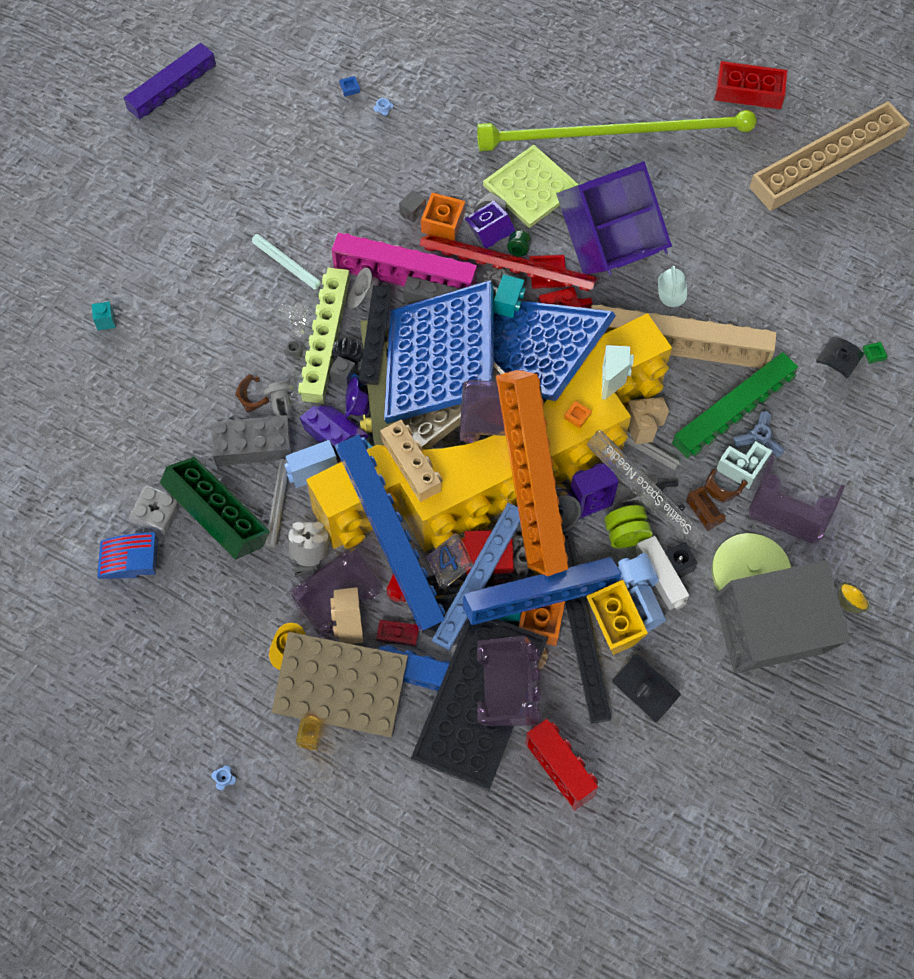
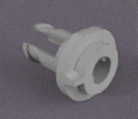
M287 382L269 384L263 393L264 397L271 399L275 416H280L278 403L284 402L288 421L294 419L291 415L289 394L294 392L293 386L287 384Z

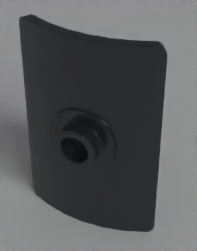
M832 337L816 359V363L828 365L840 372L845 378H849L864 356V353L851 342Z
M637 653L633 655L625 667L612 680L613 684L654 722H658L681 696L677 689Z

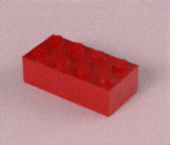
M721 61L717 74L714 100L781 109L785 98L788 70Z
M546 719L527 732L525 745L573 810L576 811L595 797L598 790V781L592 773L588 774L585 770L583 760L573 754L571 744L566 739L563 740L558 734L560 731L556 724L550 723Z

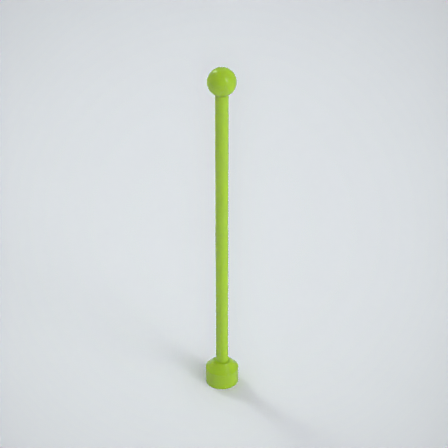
M743 110L736 117L499 131L492 123L477 124V140L479 152L493 151L499 142L730 127H736L740 132L747 133L755 128L757 118L752 111Z

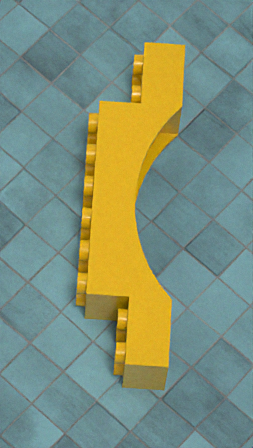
M648 313L602 335L557 401L547 400L544 403L543 413L547 422L546 432L550 441L549 451L553 460L552 470L556 483L560 484L568 479L572 482V477L576 472L589 470L598 463L602 462L604 464L609 462L611 466L618 462L624 455L623 448L628 438L627 431L631 419L630 414L626 410L628 401L641 395L645 399H649L662 391L664 387L662 384L663 379L669 369L668 361L672 347ZM606 345L630 347V354L634 355L631 376H627L626 383L607 399H602V365ZM575 401L592 411L591 416L580 429L564 419V414ZM505 431L466 445L421 451L425 457H429L433 465V471L438 472L443 481L441 483V492L421 502L416 497L385 446L375 445L367 449L369 456H373L376 461L377 467L375 469L377 474H381L386 485L383 487L386 493H390L393 498L394 504L392 506L395 512L398 511L400 515H403L424 552L432 548L439 552L444 545L450 546L457 540L455 536L464 531L485 530L491 523L489 519L501 514L508 502L517 506ZM609 446L613 448V452L615 451V453L619 454L618 460L610 458L613 452L611 454L607 452ZM340 462L306 479L313 513L318 522L324 524V528L328 532V540L333 549L341 545L346 549L359 545L365 539L364 534L373 530L343 463Z

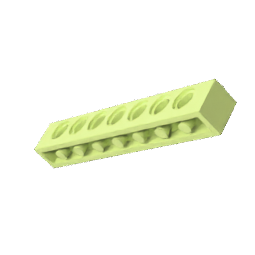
M327 268V273L323 274L322 285L324 287L319 292L320 305L317 304L316 306L317 319L313 320L312 330L314 332L309 337L310 351H306L305 361L307 364L302 369L303 383H299L298 388L302 401L321 404L325 402L330 369L333 364L332 349L334 343L338 340L350 283L349 270Z

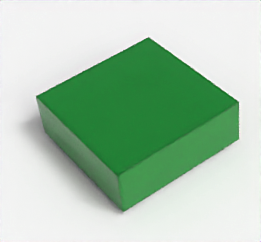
M881 342L864 345L862 348L869 364L884 361L888 357Z

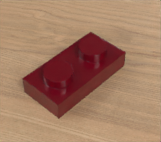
M379 620L376 640L416 646L419 628L415 624Z

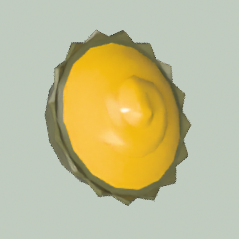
M850 582L840 583L837 595L840 605L844 610L855 614L870 611V601L867 600L866 595L855 585H851Z

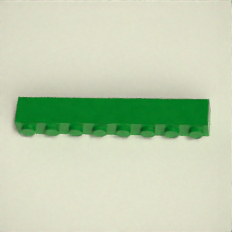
M784 352L780 353L676 433L672 444L687 459L692 455H698L702 451L703 446L712 444L716 436L719 434L723 435L729 430L730 425L739 423L743 419V415L752 413L760 402L764 403L769 399L770 394L779 392L784 386L783 384L793 381L797 376L798 366Z

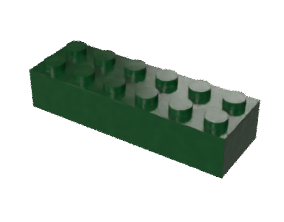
M191 457L166 466L160 484L235 560L263 548L270 531L197 458Z

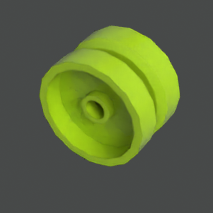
M631 505L612 511L604 518L606 530L610 532L608 537L613 548L625 549L634 547L638 543L652 537V529L650 524L646 522L648 517L643 506Z

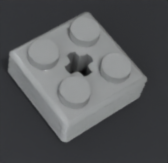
M146 485L129 518L136 525L165 535L181 505L171 494Z

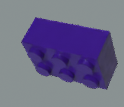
M609 462L604 464L598 463L589 470H580L573 475L570 492L579 501L581 507L579 519L613 506L619 481Z

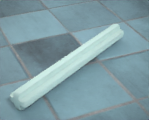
M259 234L252 238L253 244L313 289L320 287L319 279Z

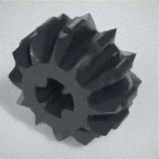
M346 337L344 339L338 338V341L333 345V359L336 360L339 356L354 362L355 365L361 362L363 345L359 344L358 340L354 341L353 338L348 339Z

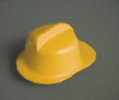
M290 622L282 625L274 635L269 650V659L273 667L278 670L281 669L288 632L306 635L304 629L297 623Z

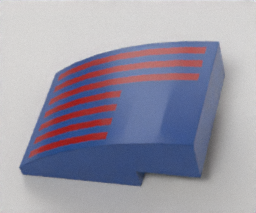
M156 533L128 534L100 541L97 578H137L138 575H156L158 546Z

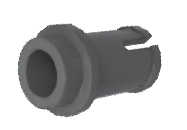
M292 565L296 578L311 572L315 574V571H318L317 565Z

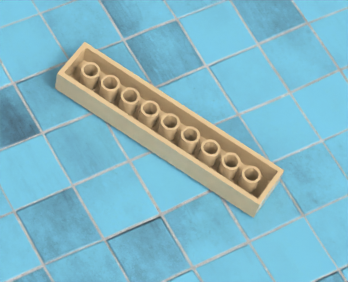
M887 101L753 175L749 188L771 212L904 138L910 123Z
M592 305L591 308L614 311L616 317L604 334L647 314L638 310L631 311L622 308L605 307L603 305ZM648 313L671 345L670 355L761 369L771 361L775 352L776 332L767 329L759 330L751 327L733 326L732 324H719L712 321H698L693 318L685 319L678 318L677 316Z

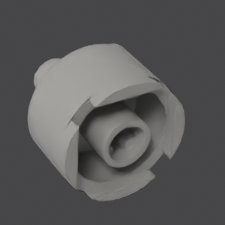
M296 522L292 525V529L288 534L289 557L292 560H296L297 564L302 566H314L319 564L323 558L325 560L328 556V532L324 528V524L321 522Z

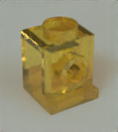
M310 716L307 719L301 718L296 738L297 747L318 751L323 727L322 722L318 718ZM313 731L314 735L307 736V733Z

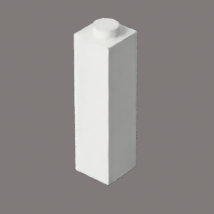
M653 536L638 543L635 551L637 555L646 553L650 558L659 578V582L655 586L668 609L684 607L687 604L689 594L656 537Z

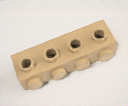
M399 420L380 430L383 444L418 500L421 502L441 492L442 478L438 472L433 471V465L429 457H425L421 452L423 450L419 441H414L410 427L408 425L405 426L402 420Z

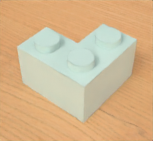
M756 441L747 455L729 446L721 457L716 469L741 484L742 480H746L748 485L745 487L750 489L767 463L772 450Z

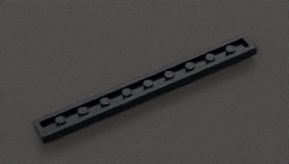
M564 532V546L568 556V568L577 566L578 562L571 532ZM585 596L567 600L565 605L590 724L611 721Z

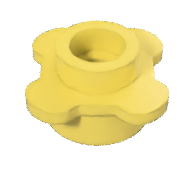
M363 415L364 420H360L361 429L365 433L373 432L371 417L365 418V415Z

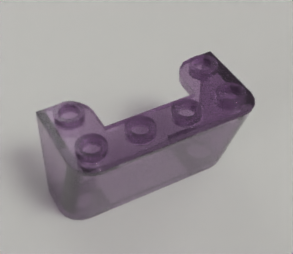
M526 636L477 641V661L484 666L485 704L482 701L478 702V723L480 725L537 726L539 721H541L542 714L539 709L541 691L538 688V681L541 679L540 669L538 668L540 650Z

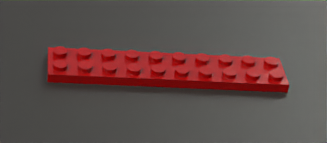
M431 234L421 238L420 246H424V249L427 251L439 250L442 251L441 254L459 255V259L469 260L470 258L476 260V263L483 265L490 263L493 264L492 267L498 269L506 267L513 273H520L521 271L527 273L529 277L537 278V276L544 277L545 281H560L562 285L568 287L576 285L579 286L580 290L584 291L593 290L599 280V277Z

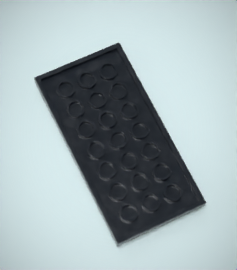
M468 619L410 758L411 761L490 791L548 638L499 619L471 625Z

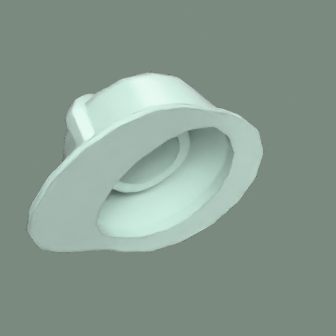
M675 266L666 270L658 278L659 298L666 306L679 307L687 299L685 275L681 270L675 269Z

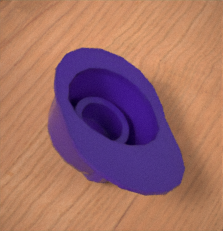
M356 377L350 380L346 390L345 417L368 414L369 396L359 389Z

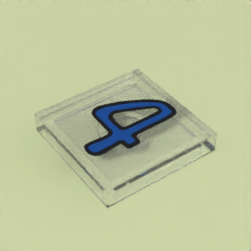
M456 533L426 556L439 586L443 589L474 566L460 536Z

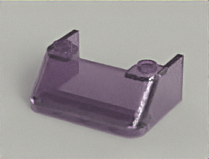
M771 456L749 507L750 517L809 543H818L829 525L845 486L841 484L833 499L822 497L817 501L815 507L778 492L781 485L780 480L777 476L769 473L775 459L774 456Z

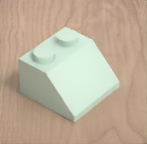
M606 345L602 365V399H607L626 383L627 376H631L634 355L630 354V347Z

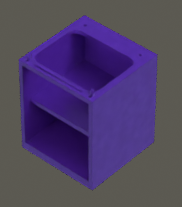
M645 161L556 193L581 270L584 274L608 271L609 275H612L610 269L625 266L657 254L661 250L668 254L667 248L672 247Z

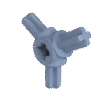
M768 411L760 413L758 424L754 426L753 430L749 431V434L733 438L734 446L737 448L747 445L753 446L756 441L772 450L771 453L776 457L782 456L785 452V449L773 440L774 436L771 434V428L769 427L771 414Z

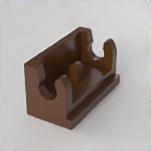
M702 486L693 492L691 491L686 502L706 530L709 531L725 522L726 516L718 511L706 494V488Z

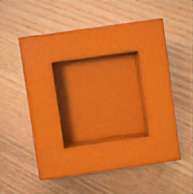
M575 401L564 414V419L580 429L591 416L592 411Z

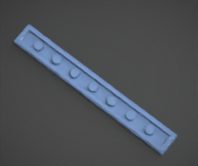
M509 502L507 503L446 613L445 620L442 621L432 639L433 643L449 651L451 650L468 619L463 610L464 594L482 590L487 585L520 525L517 506Z

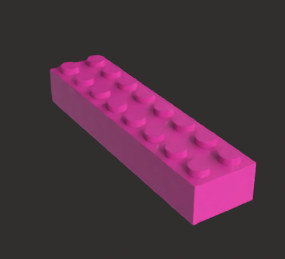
M339 232L331 249L334 268L349 270V274L358 275L363 268H369L372 276L378 278L379 281L403 287L408 276L460 289L476 285L477 265H473L470 262H461L453 258H444L436 254H427L419 250H410L401 246L389 245L381 241L377 242L365 237L360 238L348 233L343 234Z

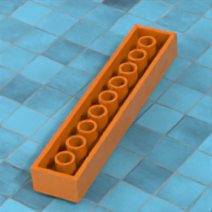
M515 370L497 375L496 380L527 566L543 575L550 576L568 570V556L565 552V537L561 527L562 518L558 508L559 499L555 489L556 479L553 476L552 470L553 460L549 451L550 441L546 432L547 422L543 413L544 403L540 394V380L537 374Z

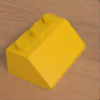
M623 580L586 596L613 655L631 648L648 635Z

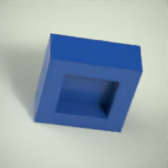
M355 76L339 80L344 97L360 93V87Z

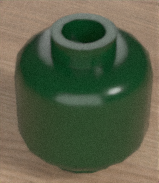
M522 230L511 233L507 243L509 253L517 257L525 256L529 252L532 243L530 235Z

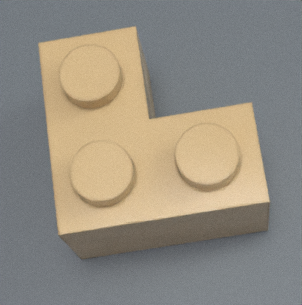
M663 397L628 401L626 410L631 416L628 429L634 443L653 442L658 429L657 426L664 425L669 410Z
M358 588L334 590V598H330L332 621H336L337 626H333L334 637L339 638V642L363 643Z

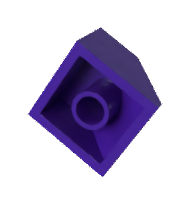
M495 201L490 202L464 218L477 240L485 249L493 246L496 242L508 237L515 231L509 215Z

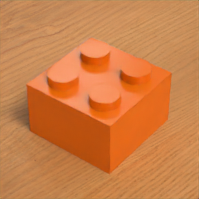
M431 193L421 218V233L455 241L465 215V201Z
M565 601L522 612L519 627L547 637L546 644L557 646Z

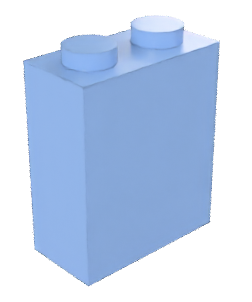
M327 440L287 455V463L284 466L289 482H294L295 487L299 488L307 485L306 479L336 465L337 459L330 441Z

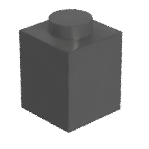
M338 356L330 369L331 382L347 388L353 373L356 374L355 363Z

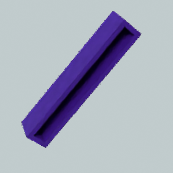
M200 42L123 97L126 108L139 120L147 116L166 100L216 65L214 53Z

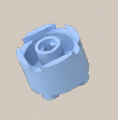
M646 553L640 554L631 560L625 558L618 562V569L621 572L620 581H624L628 591L636 585H651L653 587L659 582L652 562Z

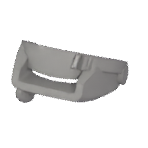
M489 193L476 205L475 202L471 201L469 206L472 207V212H476L480 207L495 201L506 211L507 202Z

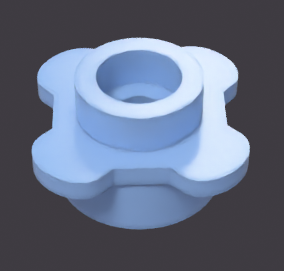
M380 98L373 109L375 112H380L383 116H386L388 111L393 108V104L386 98Z
M224 766L214 771L211 775L212 779L217 783L216 788L218 790H223L229 784L233 785L236 782V778L232 776L229 766Z

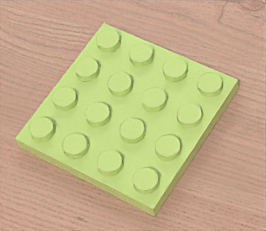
M535 145L529 147L483 181V186L492 194L506 201L507 208L529 228L560 206L556 193L578 185Z

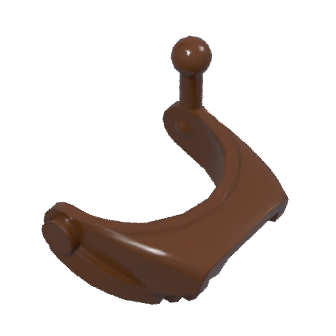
M248 374L240 382L235 396L239 399L246 412L254 411L269 403L268 397L256 403H252L247 396L249 383L252 380L255 382L260 381V377H254L251 374Z
M713 469L705 482L706 493H709L712 498L721 502H727L734 499L737 495L739 496L743 488L748 485L746 480H742L738 490L727 491L720 488L714 480L717 469Z

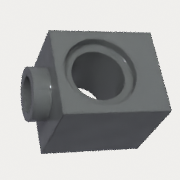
M413 190L399 203L400 215L411 222H414L426 208V199Z

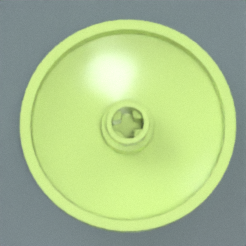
M745 533L733 536L721 544L713 558L711 571L714 584L718 591H720L731 580L791 568L786 553L773 540L759 534Z

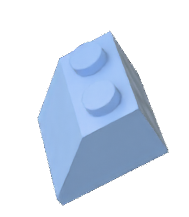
M636 585L628 591L647 632L666 621L651 586Z

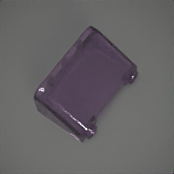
M468 380L463 383L460 441L473 443L479 439L480 435L506 436L497 381ZM540 386V394L542 398V387Z
M354 548L348 549L290 590L286 595L317 634L321 633L324 635L332 629L333 621L330 598H334V590L358 588L360 602L368 597L371 600L380 594L379 590L383 586L358 550Z

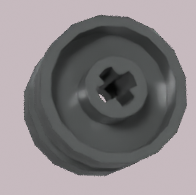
M556 483L555 489L559 499L558 508L562 518L561 527L563 533L577 523L581 515V507L579 501L564 485Z

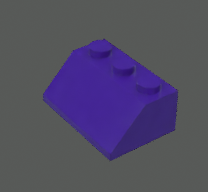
M313 406L299 417L304 430L319 443L327 440L330 441L338 459L340 457L335 448L336 444L360 434L361 438L364 437L365 440L369 437L367 433L333 406Z

